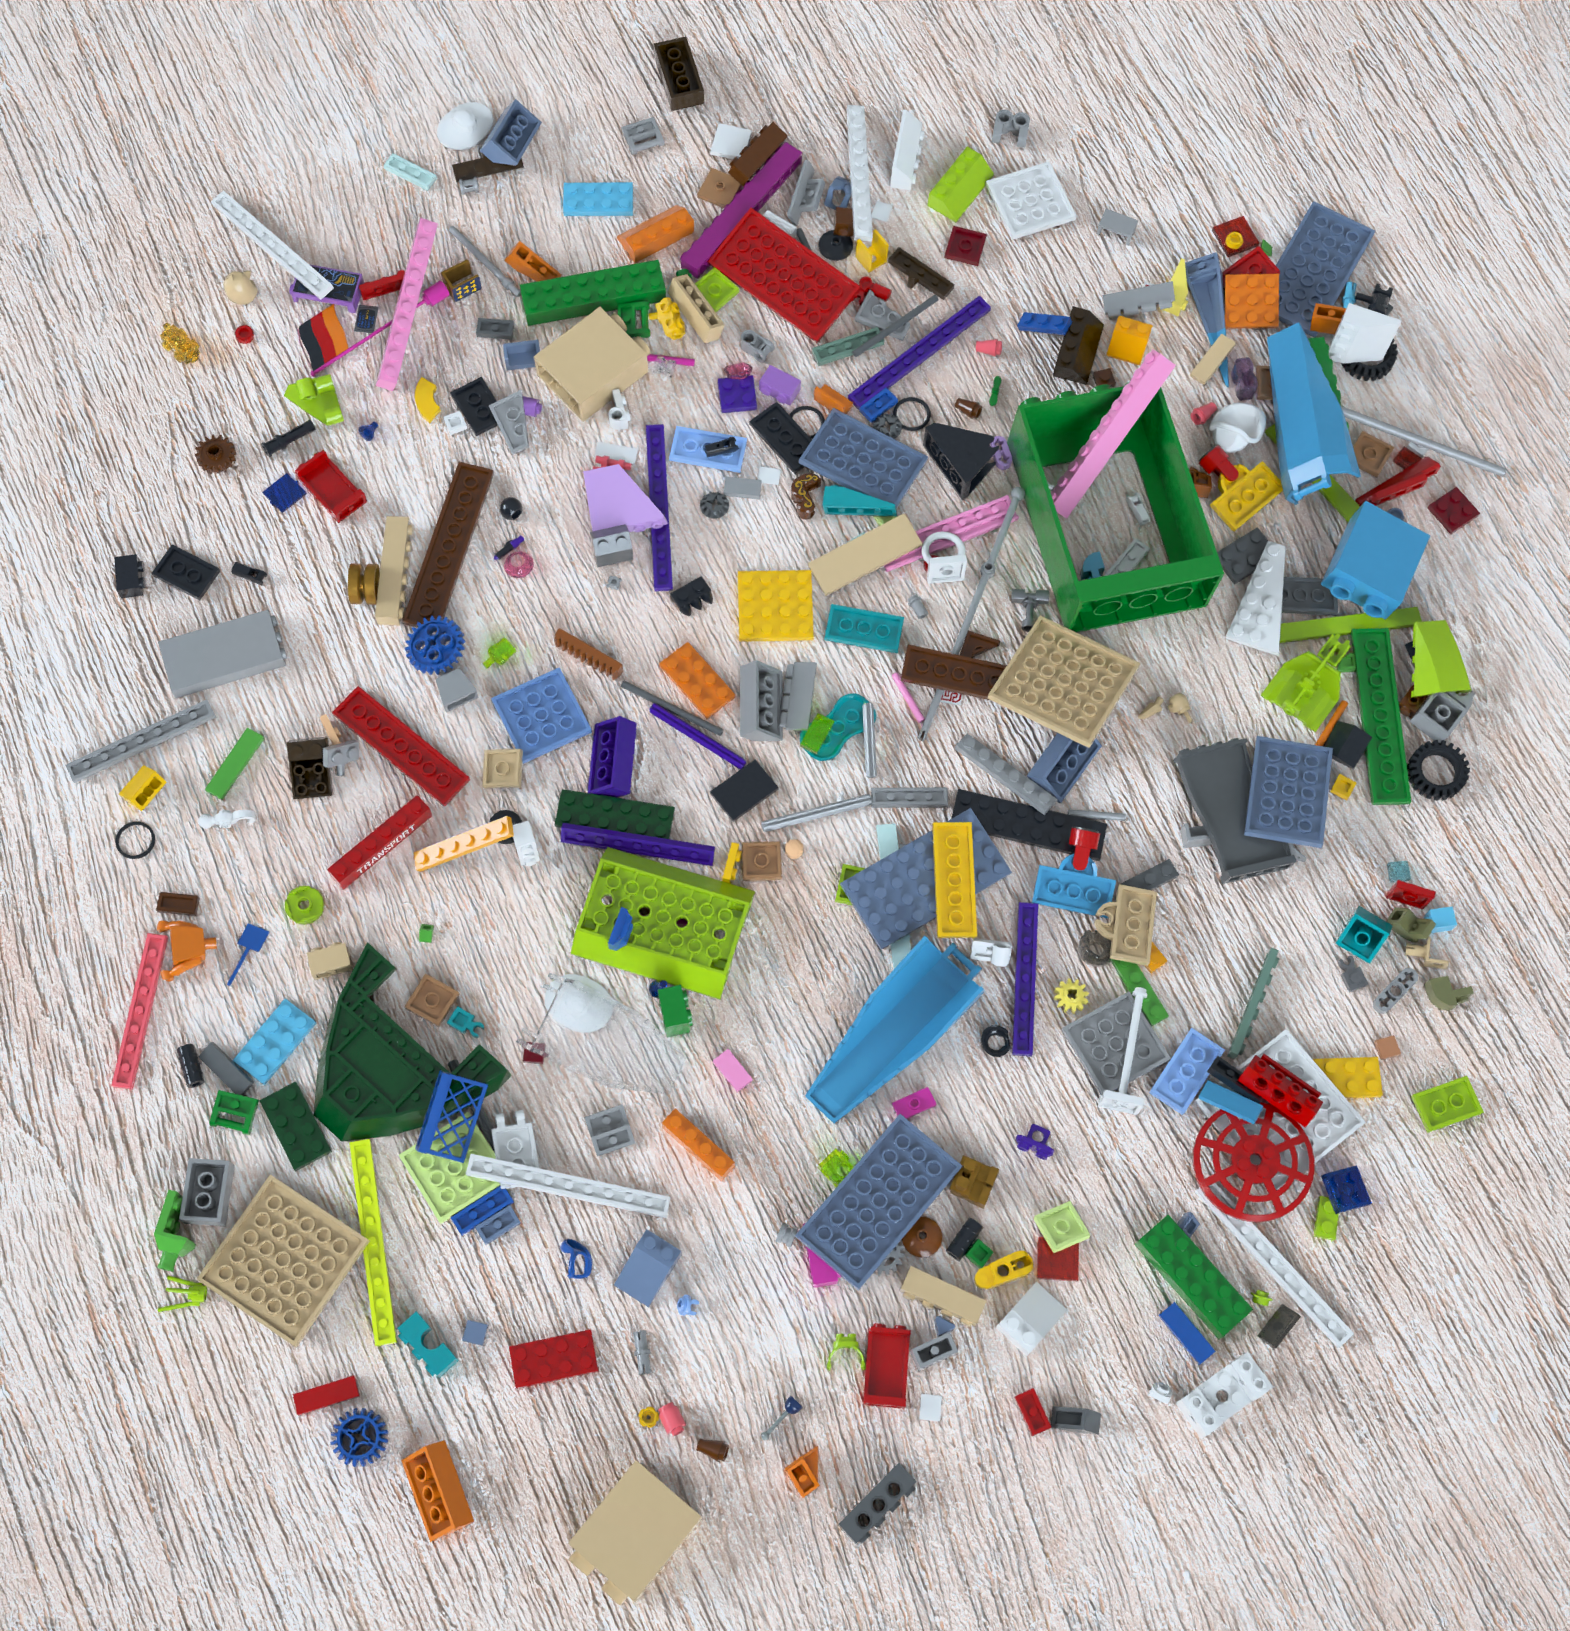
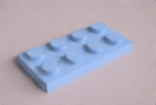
M676 426L669 461L741 473L747 438ZM729 437L736 438L735 444L739 447L736 452L707 458L704 445L719 442Z
M1191 1028L1149 1093L1183 1115L1210 1073L1207 1070L1217 1056H1222L1225 1049Z

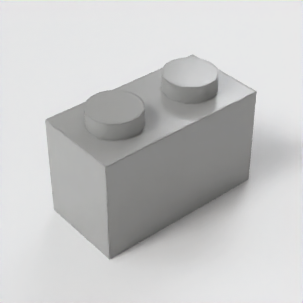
M950 1332L917 1346L910 1351L918 1371L958 1353Z

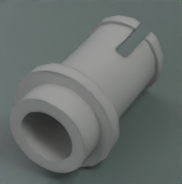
M916 594L908 599V605L913 608L918 619H922L929 613L921 602L922 598Z

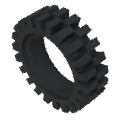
M1393 338L1384 356V360L1378 365L1370 366L1361 362L1341 363V365H1346L1344 369L1346 372L1351 370L1350 375L1352 377L1355 373L1358 374L1356 378L1358 380L1362 376H1364V381H1368L1370 377L1371 381H1376L1377 377L1382 379L1383 376H1386L1391 371L1397 359V344H1393L1395 341Z
M1434 740L1432 743L1428 741L1424 745L1419 746L1410 757L1407 769H1409L1408 776H1411L1409 783L1415 784L1413 789L1416 791L1419 788L1421 796L1425 793L1427 794V799H1431L1433 796L1436 801L1440 798L1447 800L1448 797L1452 798L1455 794H1458L1467 783L1466 781L1469 779L1468 773L1470 772V768H1467L1469 761H1464L1466 755L1464 753L1459 754L1461 750L1459 747L1455 750L1453 749L1454 744L1450 743L1447 746L1444 740L1441 743H1438V740ZM1432 755L1446 758L1454 768L1455 775L1453 781L1447 785H1436L1428 781L1422 772L1423 760Z

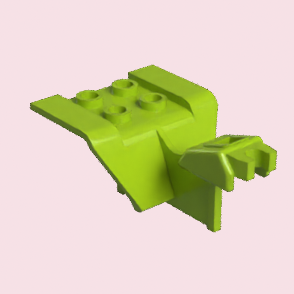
M1338 633L1336 635L1332 634L1317 656L1308 651L1286 661L1260 696L1270 703H1275L1287 715L1294 716L1303 722L1306 727L1316 732L1340 699L1341 672L1334 667L1340 663L1350 649V641L1346 640L1345 643L1341 644L1338 641L1341 635Z

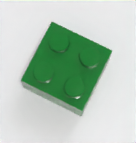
M681 985L658 989L659 1004L666 1036L672 1037L690 1033V1026H693L691 1010H686V1007H689L686 990L682 991Z

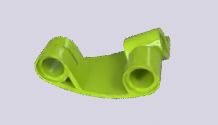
M330 374L313 379L311 377L297 380L294 384L288 385L284 396L323 424L329 426L344 422Z

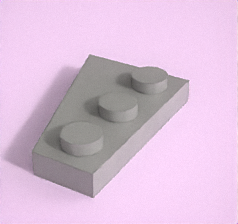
M869 290L855 316V321L870 328L878 327L881 332L902 316L896 311H892L882 299L879 300ZM905 323L889 336L903 341L910 328V323Z
M519 390L489 405L513 455L529 448L522 390Z

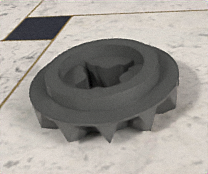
M883 413L880 417L876 418L873 428L895 439L901 433L902 423L898 416L896 417L892 413ZM886 421L889 425H892L890 426V432L884 427Z
M710 491L709 494L704 495L702 500H700V509L709 518H720L728 512L729 500L725 494H720L718 491L713 493ZM715 500H717V504H718V505H716V506L714 507V510H712V504H711V503H713Z

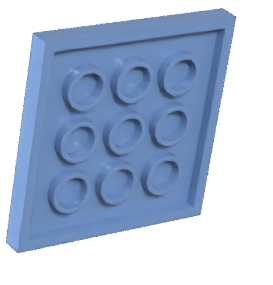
M560 667L491 698L515 749L523 750V764L592 733V729Z

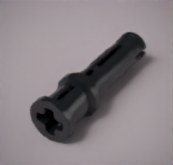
M309 419L282 435H275V438L266 443L262 442L261 446L270 458L273 453L280 449L284 450L287 447L286 445L316 430L315 426Z

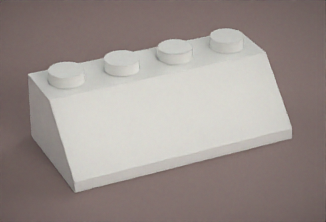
M904 109L892 166L890 187L911 191V185L915 184L917 176L914 173V169L918 170L919 166L917 155L920 156L922 145H919L920 141L923 142L925 131H922V123L908 110Z

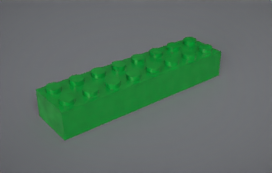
M659 260L520 284L528 326L587 316L599 307L605 312L617 310V304L641 301L653 304L661 302L663 298H666V288Z

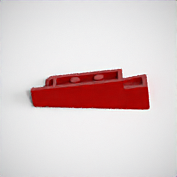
M1424 457L1356 498L1355 502L1359 506L1365 501L1377 506L1424 487L1428 477L1437 474L1441 465L1430 457Z

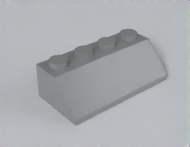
M757 660L740 666L741 737L752 741L783 740V727L779 726L783 699L782 670Z

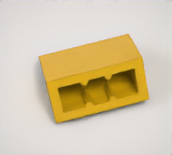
M143 765L118 795L138 810L143 811L167 782L156 771Z

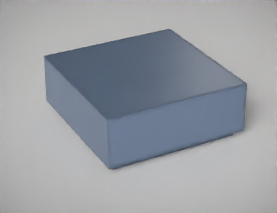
M468 1320L462 1341L483 1346L488 1325Z

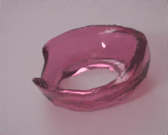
M742 362L726 366L723 370L730 379H744L750 375L753 367Z
M523 551L510 554L504 563L505 572L514 578L526 577L534 567L533 558ZM519 554L525 559V562L522 566L515 567L511 564V557Z

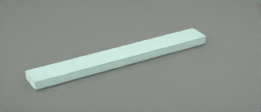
M896 824L876 825L881 860L899 850ZM909 934L890 945L893 970L911 951Z

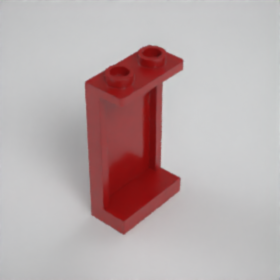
M325 450L315 453L310 460L300 464L295 470L298 480L337 523H340L367 503L365 493L361 489L358 490L328 458Z
M874 1323L873 1326L869 1327L863 1405L905 1409L911 1330H906V1326L894 1325V1328H886L885 1324Z

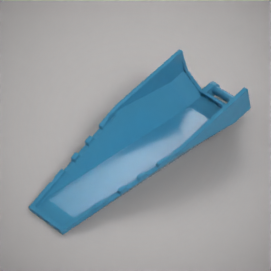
M1300 322L1267 337L1281 484L1285 499L1294 505L1298 504V501L1303 499V496L1322 488L1327 489L1331 487L1329 474L1348 473L1357 478L1361 477L1343 410L1322 371L1321 364H1319ZM1322 478L1321 481L1301 489V486Z
M924 936L876 988L864 1004L852 1026H850L835 1052L825 1064L824 1069L805 1095L834 1124L928 1051L985 992L982 987L973 981L982 968L979 965L976 966L958 950V946L954 942L942 953ZM951 954L971 971L968 975L948 959Z

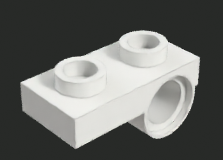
M619 389L612 390L615 407L609 410V424L615 430L628 429V421H631L629 411H625L624 408L626 406L625 396L620 394Z
M973 938L970 959L991 961L993 965L1001 967L1008 966L1012 943Z

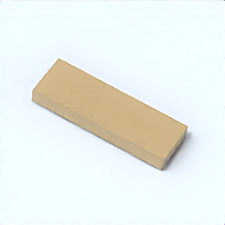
M1221 334L1190 373V377L1205 386L1236 346V342Z

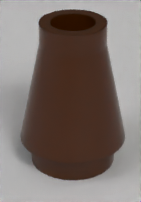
M958 398L955 402V408L971 419H977L982 412L983 407L979 402Z
M700 1438L696 1451L707 1455L717 1462L725 1461L729 1445L725 1444V1441L704 1440Z

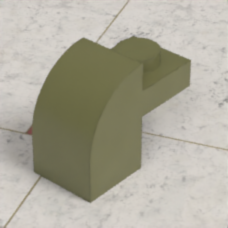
M1398 907L1394 908L1386 921L1393 925L1392 930L1396 934L1414 943H1417L1419 939H1427L1436 925L1432 919L1417 918L1409 908Z
M1448 975L1429 979L1424 984L1430 1002L1442 1010H1453L1458 1004L1469 1001L1468 998L1474 994L1472 986L1453 990Z

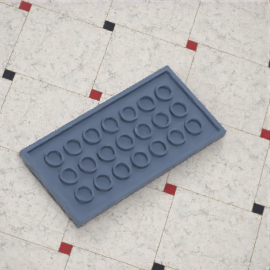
M1313 201L1276 264V267L1280 270L1279 321L1289 326L1300 322L1305 333L1316 338L1319 332L1310 331L1315 304L1334 306L1376 231Z
M971 808L947 821L972 822L975 895L1012 873ZM932 830L840 883L841 888L880 950L936 918Z
M899 1114L798 1231L795 1237L859 1291L959 1172L962 1165L904 1116Z

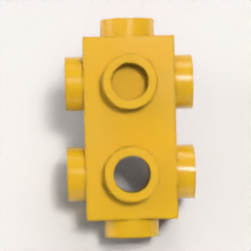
M663 298L661 302L655 304L657 312L649 313V319H658L659 323L663 326L665 335L673 340L680 339L686 333L684 321L680 317L679 307L676 302L671 301V298Z

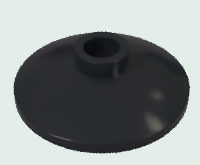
M834 230L824 233L819 239L818 247L820 253L825 258L839 261L851 254L853 241L850 236L833 235Z

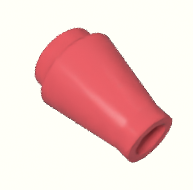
M998 339L977 341L976 352L995 357L1001 355L1002 341H998Z
M1210 402L1193 409L1191 420L1196 425L1204 424L1217 411V406Z

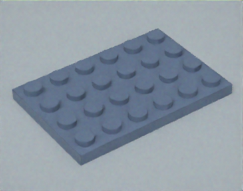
M833 408L800 457L799 464L848 489L893 503L897 509L926 464L928 456Z
M1257 736L1244 835L1322 849L1333 748Z

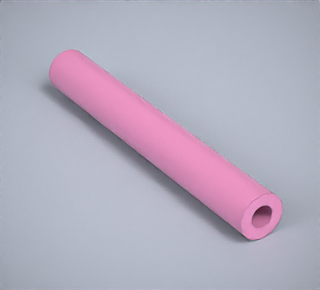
M894 673L892 678L918 723L923 722L925 718L904 682L900 681L899 673Z

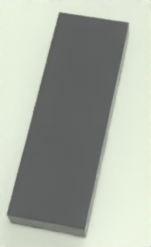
M210 1042L199 1055V1058L235 1094L243 1096L253 1085L254 1081L214 1042Z

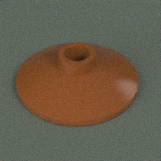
M920 1217L902 1238V1243L911 1255L919 1258L929 1257L940 1248L942 1232L934 1220L928 1217ZM919 1233H925L926 1238L920 1239Z

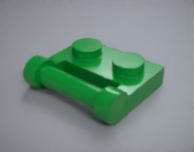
M647 301L617 304L618 315L624 321L627 327L626 333L631 338L637 336L642 338L650 337L648 326L650 303ZM636 310H641L642 328L637 329Z
M218 1090L209 1125L242 1131V1134L250 1135L259 1100ZM220 1112L245 1117L246 1119L244 1123L220 1118Z

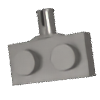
M356 740L323 748V766L327 768L337 766V776L345 775V764L359 759V741Z

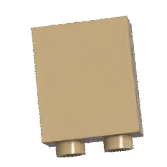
M601 307L597 308L534 356L537 375L582 422L613 400L612 390L619 389L620 393H622L648 373L647 356L650 354V349L645 341L638 336L632 339L626 333L627 327L621 317L616 313L609 316Z
M636 1460L569 1541L568 1544L575 1549V1552L568 1560L587 1577L594 1568L598 1569L608 1578L601 1589L620 1606L627 1597L636 1602L700 1523L702 1517Z

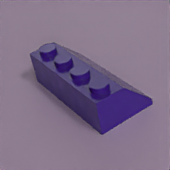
M618 716L595 724L588 793L615 798L630 794L636 722Z

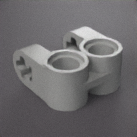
M1000 110L996 114L992 142L1000 144L1001 134H1007L1011 131L1013 135L1018 137L1017 147L1025 148L1030 117L1023 112L1013 115L1009 110Z

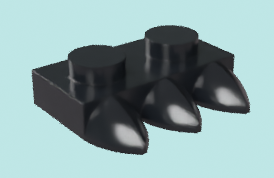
M702 576L670 593L671 599L680 612L687 616H691L690 605L695 609L702 610L701 599L709 604L713 602L711 589Z

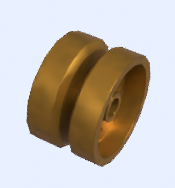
M350 564L348 571V596L350 604H362L365 598L368 605H376L380 577L378 564H367L365 570L362 564Z

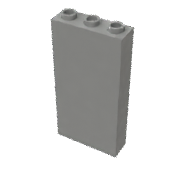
M265 610L159 641L158 644L174 697L180 698L286 666L284 659H287L285 649L281 648L279 644L282 642L280 632L275 630V626H278L275 615L271 616L269 610Z

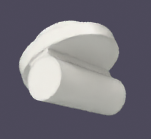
M1156 1382L1151 1387L1148 1395L1168 1404L1172 1391L1166 1383Z

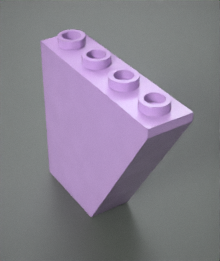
M619 464L583 471L592 531L626 524L629 532H643L647 528L657 529L668 524L661 511Z

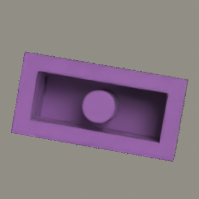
M769 365L759 381V390L764 395H770L780 403L790 406L801 390V380Z

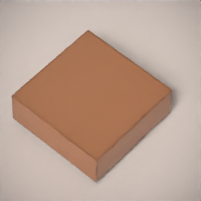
M1394 1035L1374 1041L1381 1060L1401 1054Z

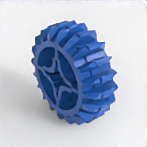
M355 1408L353 1409V1416L347 1411L345 1412L347 1419L339 1417L338 1420L342 1424L340 1426L337 1424L333 1425L335 1429H338V1432H331V1436L337 1437V1440H333L330 1443L331 1445H338V1447L334 1448L333 1453L341 1452L338 1459L343 1460L346 1457L344 1464L349 1465L352 1461L353 1467H357L360 1461L361 1466L365 1467L366 1459L370 1464H373L372 1456L374 1455L379 1459L381 1455L377 1451L379 1449L381 1451L386 1450L385 1447L381 1446L382 1442L388 1443L387 1438H382V1435L388 1434V1430H381V1428L385 1427L386 1423L384 1421L378 1423L381 1416L377 1415L373 1418L375 1413L373 1410H370L368 1415H366L367 1410L362 1408L359 1415L358 1409ZM364 1420L363 1424H360L356 1430L347 1428L355 1421ZM370 1423L376 1431L375 1441L371 1440L368 1436ZM360 1432H362V1436L364 1437V1439L368 1440V1442L359 1441V1443H357V1439L355 1438V1436L351 1435V1433H358L360 1435ZM344 1434L351 1439L349 1452L345 1449L343 1443ZM363 1445L372 1447L365 1454L355 1455L356 1451H359Z

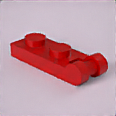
M400 270L393 276L382 277L379 280L359 285L363 301L399 291L405 270Z

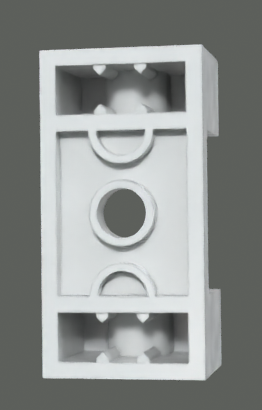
M1246 1352L1178 1400L1176 1405L1198 1436L1203 1438L1224 1424L1223 1422L1246 1405L1264 1395L1273 1386L1251 1355ZM1219 1390L1226 1393L1227 1400L1225 1402L1218 1401L1216 1394Z

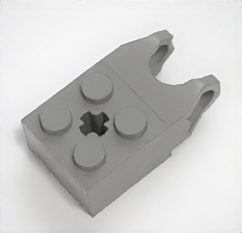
M1471 691L1466 696H1459L1455 692L1429 695L1409 722L1431 739L1438 740V743H1441L1442 740L1449 737L1468 712L1475 692Z

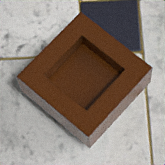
M1111 368L1093 372L1096 386L1107 384L1110 387H1115L1116 382Z

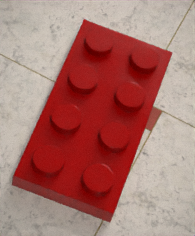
M591 1329L509 1346L516 1389L599 1372Z

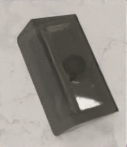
M1281 1304L1257 1336L1272 1349H1275L1301 1316Z

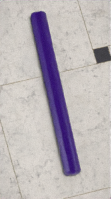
M653 703L650 707L649 712L735 767L742 769L746 765L744 758L656 703Z

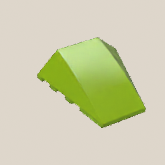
M1446 620L1413 623L1415 656L1412 657V663L1415 664V671L1412 674L1414 690L1411 691V698L1429 696L1435 693L1456 692L1458 694L1471 692L1472 687L1460 651Z

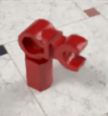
M864 276L859 281L861 290L853 298L852 302L855 298H860L859 305L861 306L864 296H867L869 290L874 293V296L888 301L892 290L878 283L874 284L870 277Z

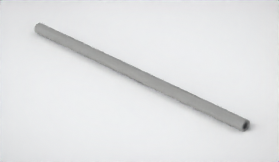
M1341 406L1344 416L1348 419L1503 477L1506 473V468Z

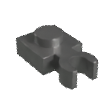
M1352 956L1347 958L1349 965L1344 964L1342 959L1338 961V966L1345 971L1341 974V977L1349 993L1368 985L1361 967H1354L1355 961Z

